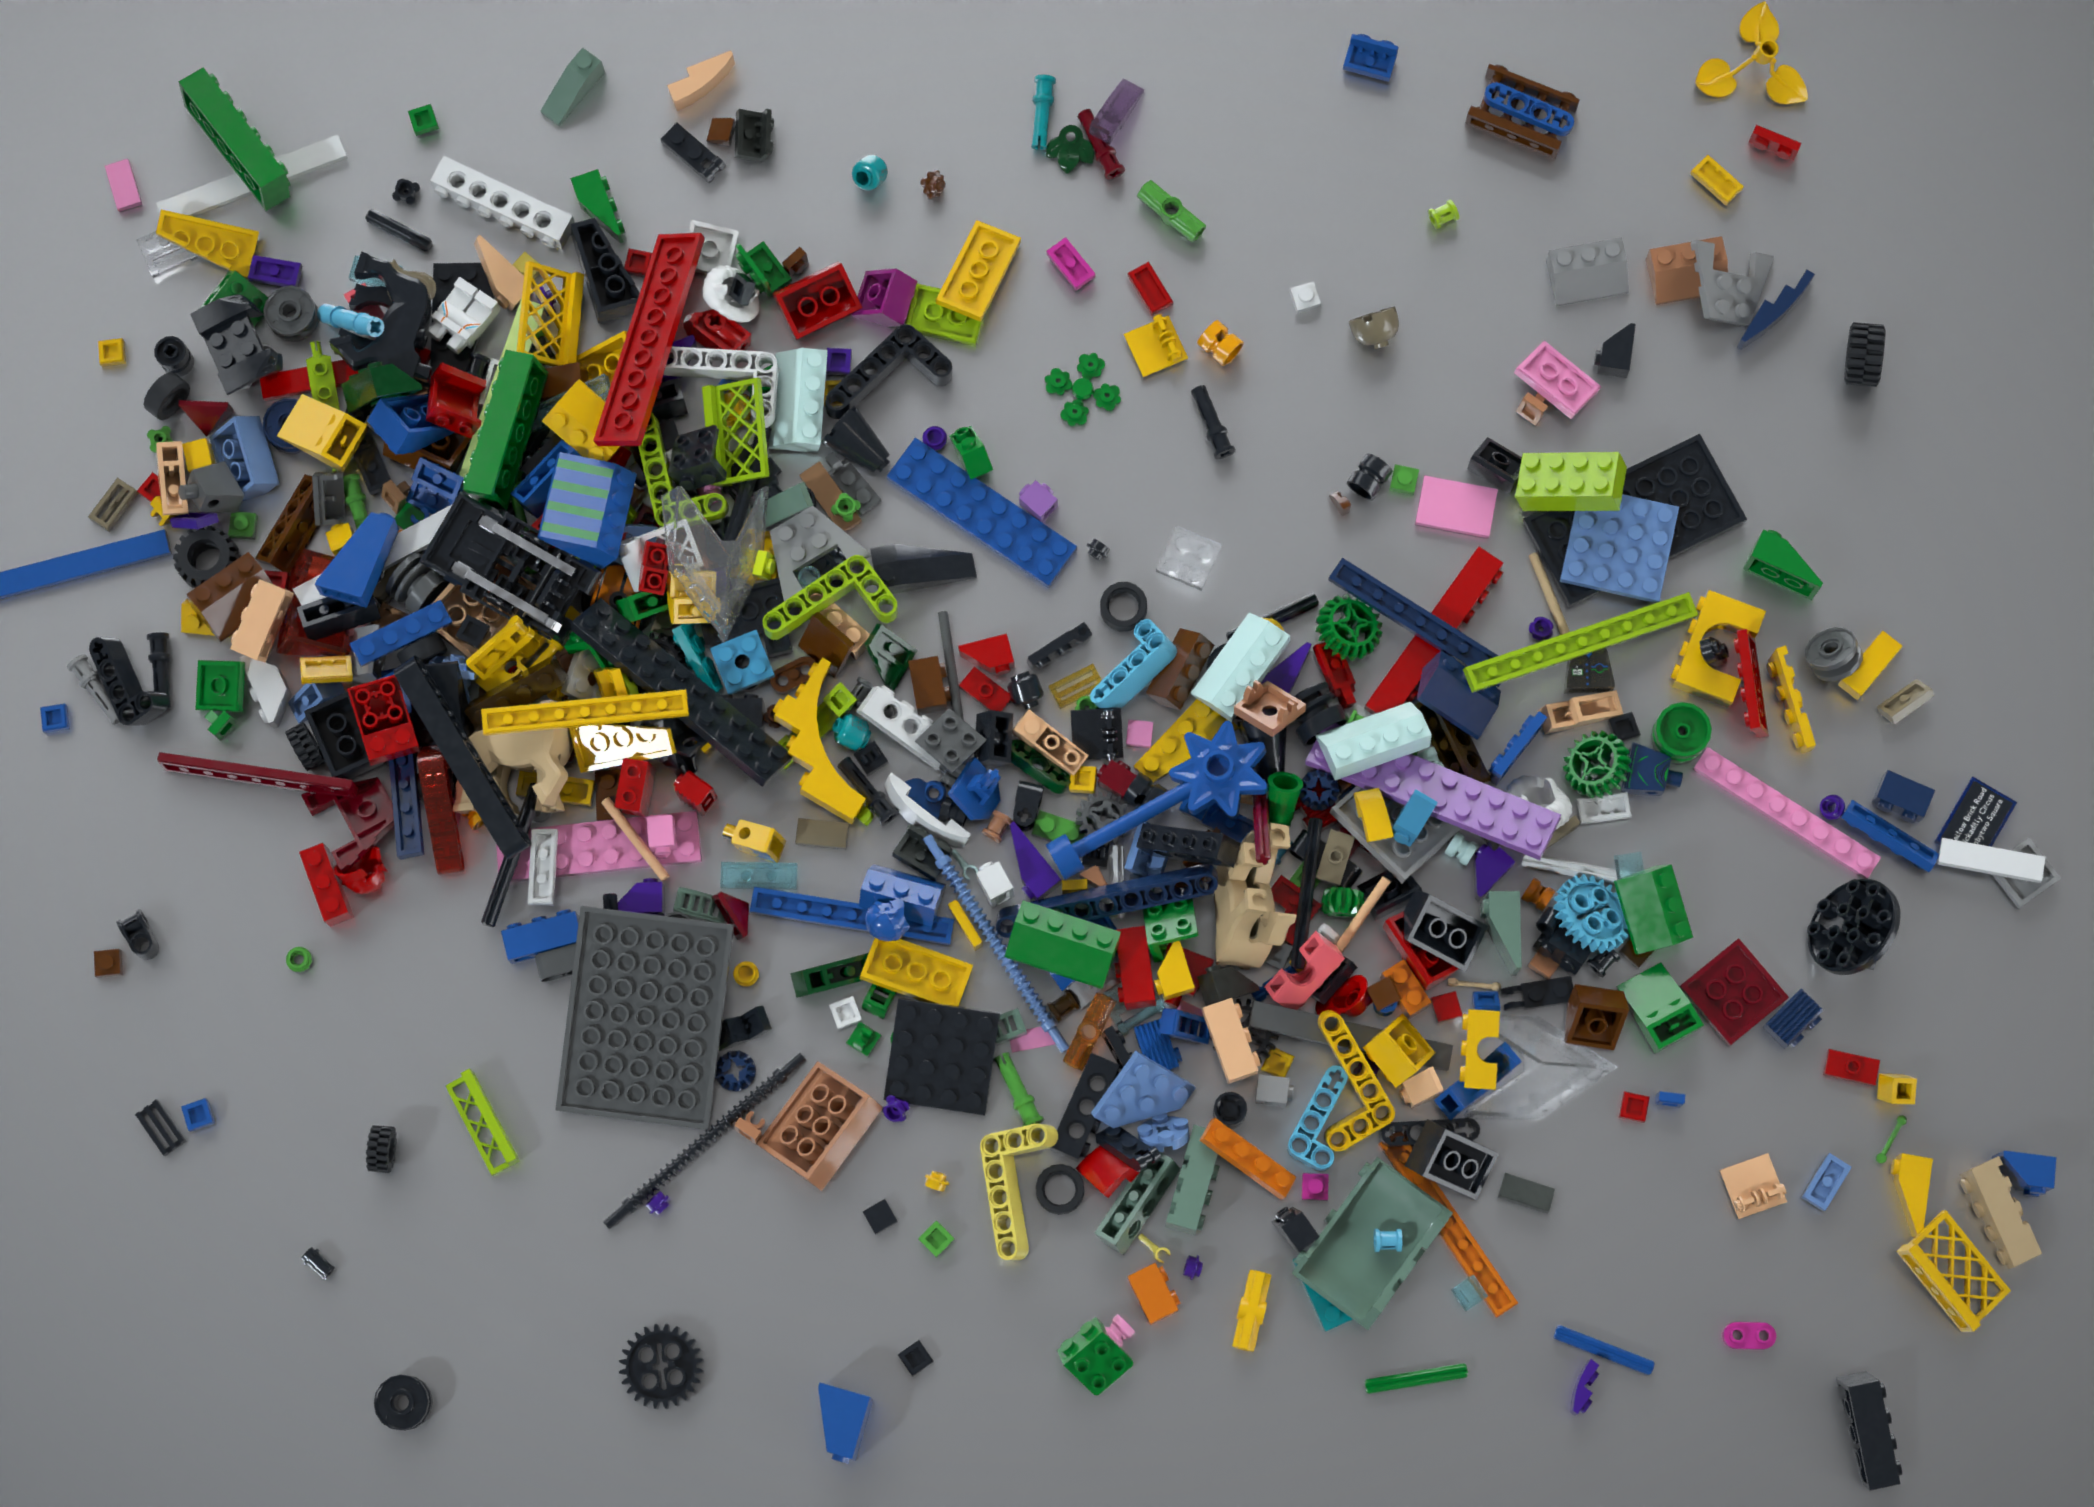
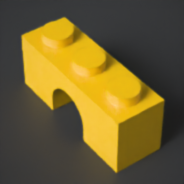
M1468 1009V1014H1463L1462 1030H1467V1040H1462L1461 1056H1466L1465 1066H1460V1082H1464V1088L1496 1090L1498 1063L1486 1062L1481 1059L1477 1048L1482 1039L1486 1037H1499L1500 1011Z

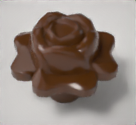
M939 170L929 171L927 178H922L920 181L921 187H924L923 193L927 194L928 199L940 197L946 185L944 176L940 174Z

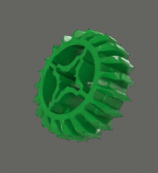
M1348 593L1342 597L1339 595L1335 596L1332 600H1328L1324 607L1319 610V616L1315 622L1318 624L1315 632L1321 634L1318 641H1325L1324 649H1329L1330 647L1333 650L1332 656L1339 653L1341 660L1347 656L1350 661L1355 660L1357 657L1363 659L1366 655H1370L1380 643L1379 639L1383 633L1380 630L1383 623L1377 621L1380 614H1374L1372 612L1373 608L1368 607L1362 601H1358L1354 596L1350 598ZM1341 613L1339 620L1333 622L1334 614ZM1365 633V640L1358 642L1357 638L1359 635Z
M1602 730L1599 735L1596 731H1592L1590 737L1582 734L1581 742L1574 740L1576 745L1574 749L1567 748L1571 755L1563 757L1567 765L1563 766V770L1567 773L1565 779L1570 782V787L1577 790L1580 795L1584 796L1586 794L1592 799L1595 795L1603 799L1604 792L1612 795V788L1614 787L1621 789L1619 782L1627 781L1624 773L1631 772L1630 767L1627 765L1632 762L1631 758L1627 756L1630 752L1627 747H1624V742L1621 739H1617L1614 734L1610 733L1608 735ZM1613 752L1614 762L1612 767H1610V760L1612 758L1610 755ZM1584 762V763H1585V767H1584V770H1583V773H1584V774H1583V776H1581V766H1582V763ZM1592 763H1594V764L1599 763V764H1602L1604 767H1602V766H1600V765L1595 766V765H1593Z

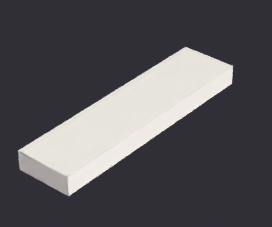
M1942 838L1937 864L2041 883L2045 856Z

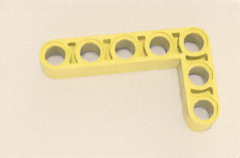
M1031 1124L991 1133L984 1136L981 1140L980 1150L998 1255L1004 1260H1022L1029 1251L1014 1156L1054 1146L1058 1140V1132L1051 1125ZM1043 1130L1045 1133L1044 1140L1041 1142L1040 1133ZM1020 1135L1022 1142L1021 1145L1018 1147L1017 1138ZM997 1140L998 1150L995 1152L994 1143ZM1000 1166L1003 1169L1001 1177H999L998 1175V1169ZM1004 1192H1006L1007 1195L1005 1203L1002 1201V1195ZM1008 1217L1011 1220V1225L1009 1229L1006 1226V1221ZM1012 1243H1014L1015 1245L1014 1254H1012L1010 1251Z

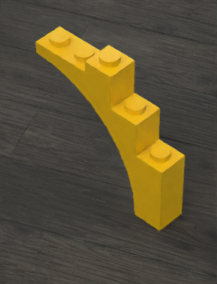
M822 657L819 664L814 662L807 674L810 678L806 685L801 683L794 696L797 699L787 694L784 700H778L773 709L775 713L774 721L798 735L797 737L792 735L785 747L788 749L787 754L792 757V761L811 771L810 773L805 772L798 784L802 786L800 794L852 825L864 806L866 798L852 789L836 772L826 756L819 736L817 703L822 684L831 667V662Z

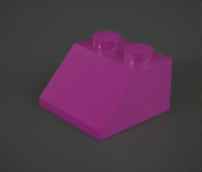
M897 268L866 271L857 296L863 308L853 312L851 316L886 327L903 325L907 318V312L914 297L918 281Z

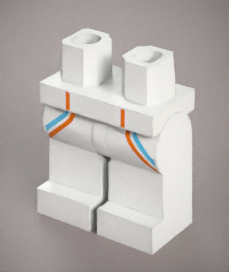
M461 277L454 283L455 287L446 300L441 303L438 310L431 316L434 322L428 330L429 335L439 342L446 333L451 335L452 337L446 345L456 354H459L466 346L471 348L475 344L474 341L481 336L501 311L496 300L480 290L478 292L476 287Z

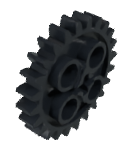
M655 1324L653 1332L648 1327H644L645 1335L642 1336L636 1332L637 1341H627L631 1349H622V1352L627 1355V1359L619 1360V1363L626 1365V1368L620 1370L619 1374L627 1375V1378L621 1383L623 1385H631L627 1393L632 1394L636 1392L637 1394L634 1398L636 1402L644 1398L643 1406L647 1407L651 1401H653L654 1409L659 1408L660 1402L663 1403L665 1409H669L670 1401L675 1406H679L678 1398L682 1397L688 1401L686 1392L696 1393L695 1388L692 1386L693 1383L701 1384L702 1382L696 1378L697 1374L704 1373V1370L697 1368L698 1364L704 1362V1359L696 1357L702 1350L700 1348L693 1349L692 1347L696 1340L691 1339L687 1341L686 1339L689 1335L687 1331L679 1335L680 1327L678 1326L672 1332H670L669 1324H665L663 1330H660L659 1325ZM658 1343H661L662 1361L668 1364V1367L663 1370L666 1381L665 1390L662 1389L661 1371L655 1369V1366L660 1364L657 1351ZM676 1344L680 1349L679 1354L676 1358L670 1359L666 1354L667 1348L670 1345ZM646 1348H651L654 1353L652 1360L647 1363L641 1360L642 1351ZM679 1370L683 1375V1379L679 1384L673 1385L670 1382V1375L673 1371ZM654 1374L657 1383L653 1388L647 1389L644 1385V1379L647 1375Z

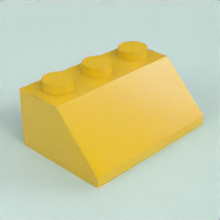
M580 379L577 380L542 420L545 425L573 447L582 457L608 462L621 447L597 446L593 440L605 401Z

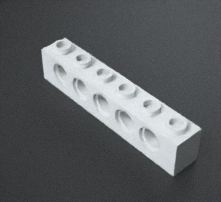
M445 156L442 157L430 179L434 192L444 198H447V196L456 199L455 201L465 208L471 206L477 209V212L484 217L490 218L492 216L497 218L502 225L508 228L514 226L520 229V232L527 237L533 238L535 236L540 238L542 243L551 248L557 246L563 249L571 234V224L575 223L572 215ZM457 182H464L463 186L459 188L454 187ZM480 191L486 192L481 198L475 197ZM501 201L507 202L506 206L502 208L496 207ZM523 211L529 212L524 218L518 217L519 213ZM544 221L550 222V225L546 228L539 227Z

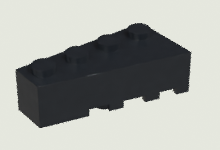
M591 218L572 223V240L598 323L633 315L640 292L635 286L632 277L622 265L619 256L612 249L609 240L596 219Z
M1867 1371L1836 1377L1838 1387L1842 1386L1846 1395L1841 1400L1843 1408L1846 1410L1848 1417L1852 1419V1423L1848 1426L1850 1436L1854 1444L1859 1446L1854 1452L1863 1485L1871 1491L1901 1484L1899 1476L1902 1475V1468L1899 1460L1895 1459L1894 1450L1897 1449V1443L1894 1434H1890L1889 1424L1892 1423L1889 1409L1885 1408L1883 1398H1886L1887 1394L1883 1382H1880Z

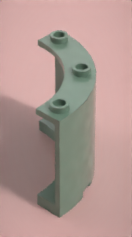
M1378 1157L1372 1164L1365 1163L1358 1173L1362 1177L1338 1211L1334 1209L1330 1211L1324 1220L1327 1226L1319 1235L1320 1238L1312 1244L1307 1252L1302 1250L1293 1261L1297 1266L1292 1272L1293 1275L1367 1330H1369L1399 1286L1425 1252L1424 1249L1427 1250L1453 1214V1212ZM1374 1229H1379L1380 1231H1396V1229H1401L1402 1251L1380 1250L1375 1252L1373 1243Z

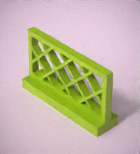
M752 378L718 386H703L705 428L716 425L719 429L714 458L727 472L725 481L711 485L728 487L734 483L769 477L761 378ZM753 385L754 395L749 401L743 393L748 386ZM731 390L735 394L729 405L725 402L724 391ZM739 399L747 404L740 415L733 409ZM751 409L756 412V419L752 425L745 420ZM730 413L737 418L731 429L727 427L726 421ZM742 423L749 428L743 439L735 434ZM753 433L758 436V444L754 449L747 444ZM732 438L739 442L733 454L729 451V442ZM744 448L751 453L745 464L738 459ZM755 458L760 461L761 472L754 473L749 469ZM736 462L741 467V470L736 477H731V467Z

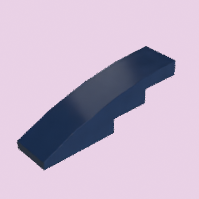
M1806 269L1795 289L1785 285L1774 304L1764 300L1737 348L1742 350L1775 326L1797 303L1815 274Z

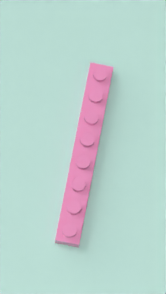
M1709 747L1706 748L1693 768L1697 773L1864 879H1868L1881 859L1874 852Z

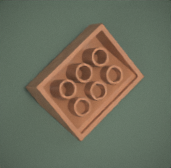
M817 1061L756 1144L822 1191L883 1107L870 1095Z

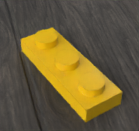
M519 772L516 796H526L530 783H537V772ZM568 777L559 793L561 801L563 803L591 807L595 781Z

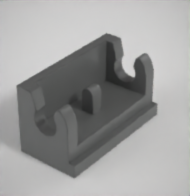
M343 471L315 472L312 476L315 526L335 525L345 522Z

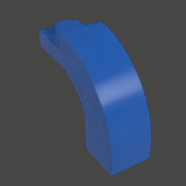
M1506 1041L1484 1059L1486 1062L1498 1063L1497 1083L1522 1062ZM1459 1079L1434 1101L1448 1119L1452 1120L1490 1089L1464 1088V1082H1460Z

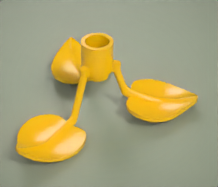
M1766 1L1752 7L1744 15L1739 25L1742 39L1749 43L1755 42L1757 47L1751 58L1731 72L1728 63L1719 58L1709 59L1702 64L1695 80L1697 88L1704 94L1716 98L1726 97L1737 86L1735 79L1732 77L1753 61L1762 65L1770 63L1769 73L1772 77L1766 82V90L1773 101L1788 105L1805 102L1808 99L1805 83L1793 67L1780 65L1774 71V65L1777 61L1774 57L1779 50L1775 42L1779 36V25Z

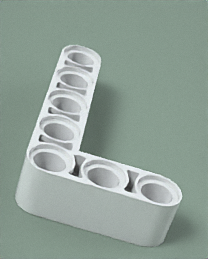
M689 347L671 348L669 358H673L674 361L666 365L664 371L666 376L732 380L761 378L762 387L771 388L768 393H762L764 410L769 412L764 417L765 428L773 424L779 370L776 357L772 353ZM691 359L698 360V363L694 366L687 365V362ZM715 361L723 362L720 367L711 366ZM740 362L748 363L743 369L736 367ZM765 363L773 365L769 370H762L761 366ZM752 386V396L754 395V386ZM751 409L752 419L754 422L756 419V412L753 409Z

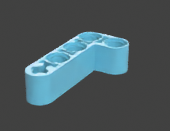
M1150 619L1141 620L1134 628V635L1141 644L1092 690L1090 699L1099 709L1120 707L1122 709L1176 657V646Z
M1338 1065L1329 1067L1325 1072L1287 1145V1151L1290 1156L1320 1172L1326 1171L1332 1166L1334 1153L1328 1146L1318 1142L1316 1139L1348 1079L1343 1068ZM1335 1073L1340 1074L1339 1079L1342 1082L1337 1081L1331 1091L1328 1089L1332 1080L1329 1075L1334 1076ZM1320 1095H1326L1331 1103L1327 1107H1321L1318 1105L1316 1098ZM1308 1117H1313L1318 1121L1319 1126L1315 1130H1310L1304 1125V1120ZM1295 1140H1302L1306 1144V1150L1298 1153L1292 1148V1143ZM1319 1152L1326 1153L1329 1157L1328 1164H1318L1315 1160V1155Z

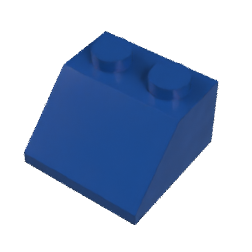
M2002 1151L1992 1156V1159L1997 1156L2000 1157L2003 1164L1998 1166L2000 1172L2004 1176L2009 1177L2015 1191H2023V1196L2039 1197V1194L2044 1195L2047 1191L2054 1189L2057 1157L2012 1151Z

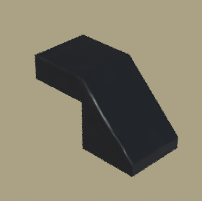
M763 1005L757 1006L741 1016L727 1018L722 1021L719 1052L756 1039L772 1029Z

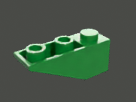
M596 169L570 178L581 209L591 218H595L597 223L620 244L624 243L621 234L625 233L621 219L616 220L614 212L618 211L614 198L608 199L606 191L610 190L606 176L601 177L599 170Z

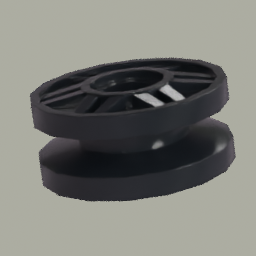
M408 1375L392 1376L385 1380L376 1391L374 1398L375 1413L381 1423L390 1429L404 1431L415 1429L423 1424L430 1415L433 1404L431 1391L426 1383L417 1377ZM405 1395L409 1400V1405L406 1409L401 1410L398 1407V1400L401 1396Z

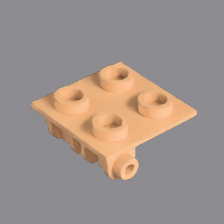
M1768 1153L1719 1170L1738 1219L1787 1202L1784 1195L1786 1194L1785 1186L1780 1184Z

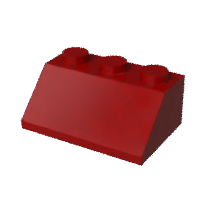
M839 261L772 293L796 340L863 308L842 263Z
M1404 911L1388 918L1384 922L1383 929L1387 933L1389 940L1395 945L1402 959L1405 960L1425 991L1439 985L1458 970L1457 967L1404 940Z

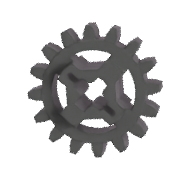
M1099 791L1096 798L1089 794V802L1082 800L1080 804L1082 808H1077L1076 815L1079 817L1076 818L1075 824L1082 825L1079 828V834L1086 833L1087 836L1126 815L1128 812L1125 811L1128 805L1119 804L1120 796L1115 800L1112 799V792H1109L1107 797H1105L1102 791ZM1101 816L1106 817L1105 822L1100 821ZM1088 823L1092 824L1095 831L1088 825ZM1126 833L1120 835L1119 837L1124 838ZM1118 837L1111 841L1114 844H1116L1118 842Z

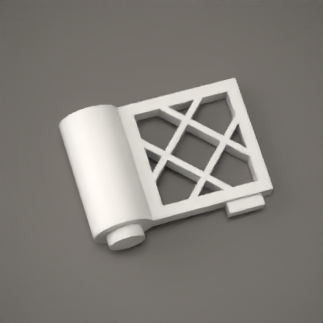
M686 518L643 535L621 541L619 555L634 592H643L638 591L645 541L657 536L664 539L663 544L665 545L671 542L681 547L676 559L669 557V561L673 562L670 571L701 570L700 567L704 566ZM684 526L687 533L683 544L670 538L674 529ZM688 540L690 541L692 547L687 546ZM684 549L694 552L697 559L696 562L688 565L679 560Z

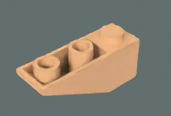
M1027 710L1013 727L1012 734L1027 743L1073 776L1089 756L1031 710Z

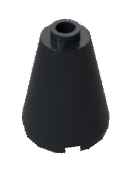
M855 406L850 408L833 426L831 433H827L821 441L824 446L873 473L876 470L881 473L890 463L887 459L890 455Z
M1247 721L1237 722L1244 744L1264 743L1266 754L1255 766V770L1268 784V777L1271 774L1285 772L1287 726L1271 737Z

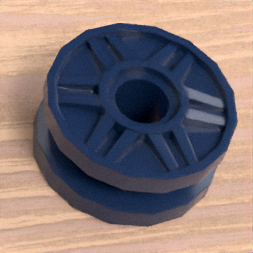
M285 398L274 402L267 409L263 417V430L267 439L278 451L286 454L302 452V450L277 437L298 401L295 398Z

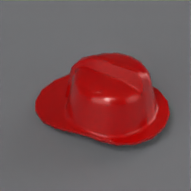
M1354 975L1347 979L1324 1005L1317 1001L1315 1006L1317 1015L1326 1010H1332L1339 1015L1344 1014L1348 1017L1361 1015L1373 1003L1367 990L1368 982L1366 977Z

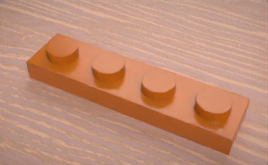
M1216 1118L1211 1119L1199 1140L1280 1200L1286 1198L1296 1176Z

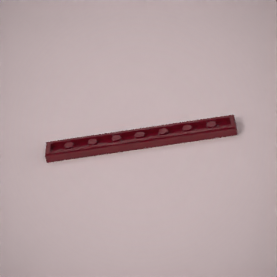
M159 752L157 758L164 771L356 798L358 794L357 786L353 780L163 752Z

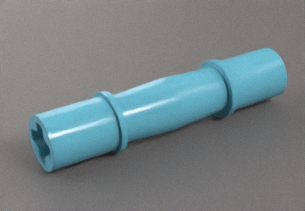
M330 304L321 305L317 311L319 321L332 325L335 328H344L355 331L360 335L378 337L384 331V323L380 318L370 316L364 312L358 313L347 310L342 306Z

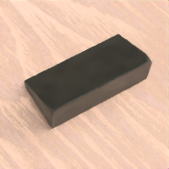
M1505 1173L1497 1198L1548 1214L1555 1189Z

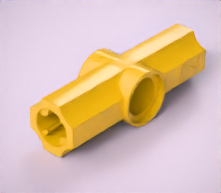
M1257 1270L1249 1271L1244 1297H1241L1236 1319H1238L1232 1347L1254 1352L1259 1327L1263 1323L1267 1306L1265 1301L1271 1280L1270 1274Z

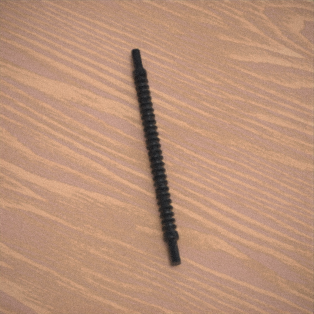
M799 1053L781 1069L777 1068L774 1070L772 1077L768 1076L766 1082H761V1087L756 1086L755 1092L750 1091L751 1095L749 1097L745 1096L744 1101H739V1106L734 1105L733 1111L728 1110V1115H722L723 1119L721 1121L716 1120L717 1124L715 1126L712 1124L711 1130L706 1129L705 1135L700 1134L699 1140L694 1139L693 1145L688 1144L689 1148L687 1150L683 1149V1154H677V1159L672 1158V1163H666L665 1169L660 1168L661 1172L659 1174L655 1173V1178H649L648 1184L643 1183L644 1187L642 1189L637 1188L638 1192L636 1194L632 1193L631 1198H625L622 1201L623 1205L603 1221L607 1228L611 1229L628 1213H634L638 1209V1204L643 1205L642 1201L644 1199L648 1200L650 1194L654 1195V1190L659 1191L660 1185L665 1186L666 1180L671 1181V1176H676L678 1170L682 1171V1166H688L687 1162L689 1160L694 1161L693 1157L695 1155L699 1157V1152H704L705 1146L710 1147L711 1141L716 1142L717 1136L722 1137L721 1133L723 1131L728 1132L727 1128L729 1126L732 1128L733 1122H737L739 1117L744 1118V1113H749L751 1107L755 1108L757 1102L761 1103V1098L766 1099L767 1093L772 1094L773 1088L778 1089L777 1085L779 1083L784 1084L788 1080L787 1076L806 1061L805 1057Z

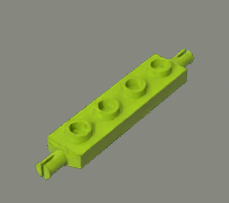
M316 341L317 351L315 342H310L313 356L306 359L312 398L340 410L331 356L322 355L321 341Z

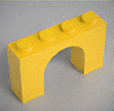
M1708 590L1705 597L1700 596L1696 606V610L1699 611L1697 619L1692 618L1687 632L1691 636L1688 642H1683L1679 655L1683 656L1680 665L1675 664L1670 678L1674 679L1673 688L1729 708L1734 701L1741 679L1710 667L1702 657L1700 640L1707 633L1714 630H1728L1737 634V630L1747 629L1755 638L1766 611Z

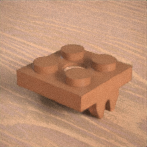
M1257 680L1253 682V688L1249 685L1246 687L1243 699L1234 706L1235 715L1271 737L1275 736L1306 711V703L1269 681L1261 684ZM1264 708H1275L1277 710V713L1275 715L1268 716L1265 715L1262 712V710Z

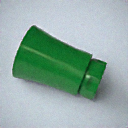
M1276 772L1268 777L1269 825L1270 823L1291 827L1298 797L1303 787V781L1297 775L1288 772Z

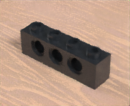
M1143 823L1136 847L1154 857L1234 868L1241 843L1222 833Z
M1091 1052L1057 1129L1058 1140L1054 1146L1050 1147V1150L1079 1162L1080 1157H1086L1091 1146L1087 1141L1091 1133H1097L1101 1121L1094 1118L1092 1114H1083L1080 1111V1106L1085 1102L1092 1103L1094 1107L1097 1105L1120 1073L1118 1072L1120 1069L1119 1064ZM1094 1079H1101L1104 1081L1105 1087L1101 1091H1094L1090 1084ZM1078 1125L1084 1129L1082 1137L1073 1138L1069 1134L1073 1126Z

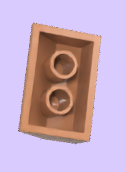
M1722 236L1700 240L1715 244L1713 269L1728 272V259ZM1691 242L1649 249L1646 264L1656 305L1700 297L1698 287H1701L1699 273L1695 272L1694 263L1697 260L1695 250H1691Z

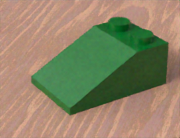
M1763 529L1743 568L1810 600H1813L1823 584L1792 545L1782 538L1780 533L1774 530L1766 531Z

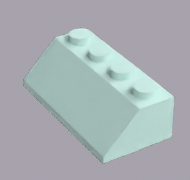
M799 348L777 352L775 357L779 374L774 422L770 426L772 431L769 437L768 448L818 453L822 434L827 350Z
M1248 613L1190 694L1228 721L1233 722L1237 716L1234 714V706L1243 699L1246 687L1249 685L1253 688L1255 680L1260 683L1290 643V635L1270 621Z
M1411 702L1317 734L1316 738L1334 780H1338L1430 747L1432 734L1422 713Z

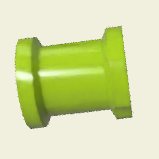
M1451 199L1447 200L1443 206L1436 209H1428L1429 219L1435 229H1440L1441 225L1446 222L1459 219L1458 210Z

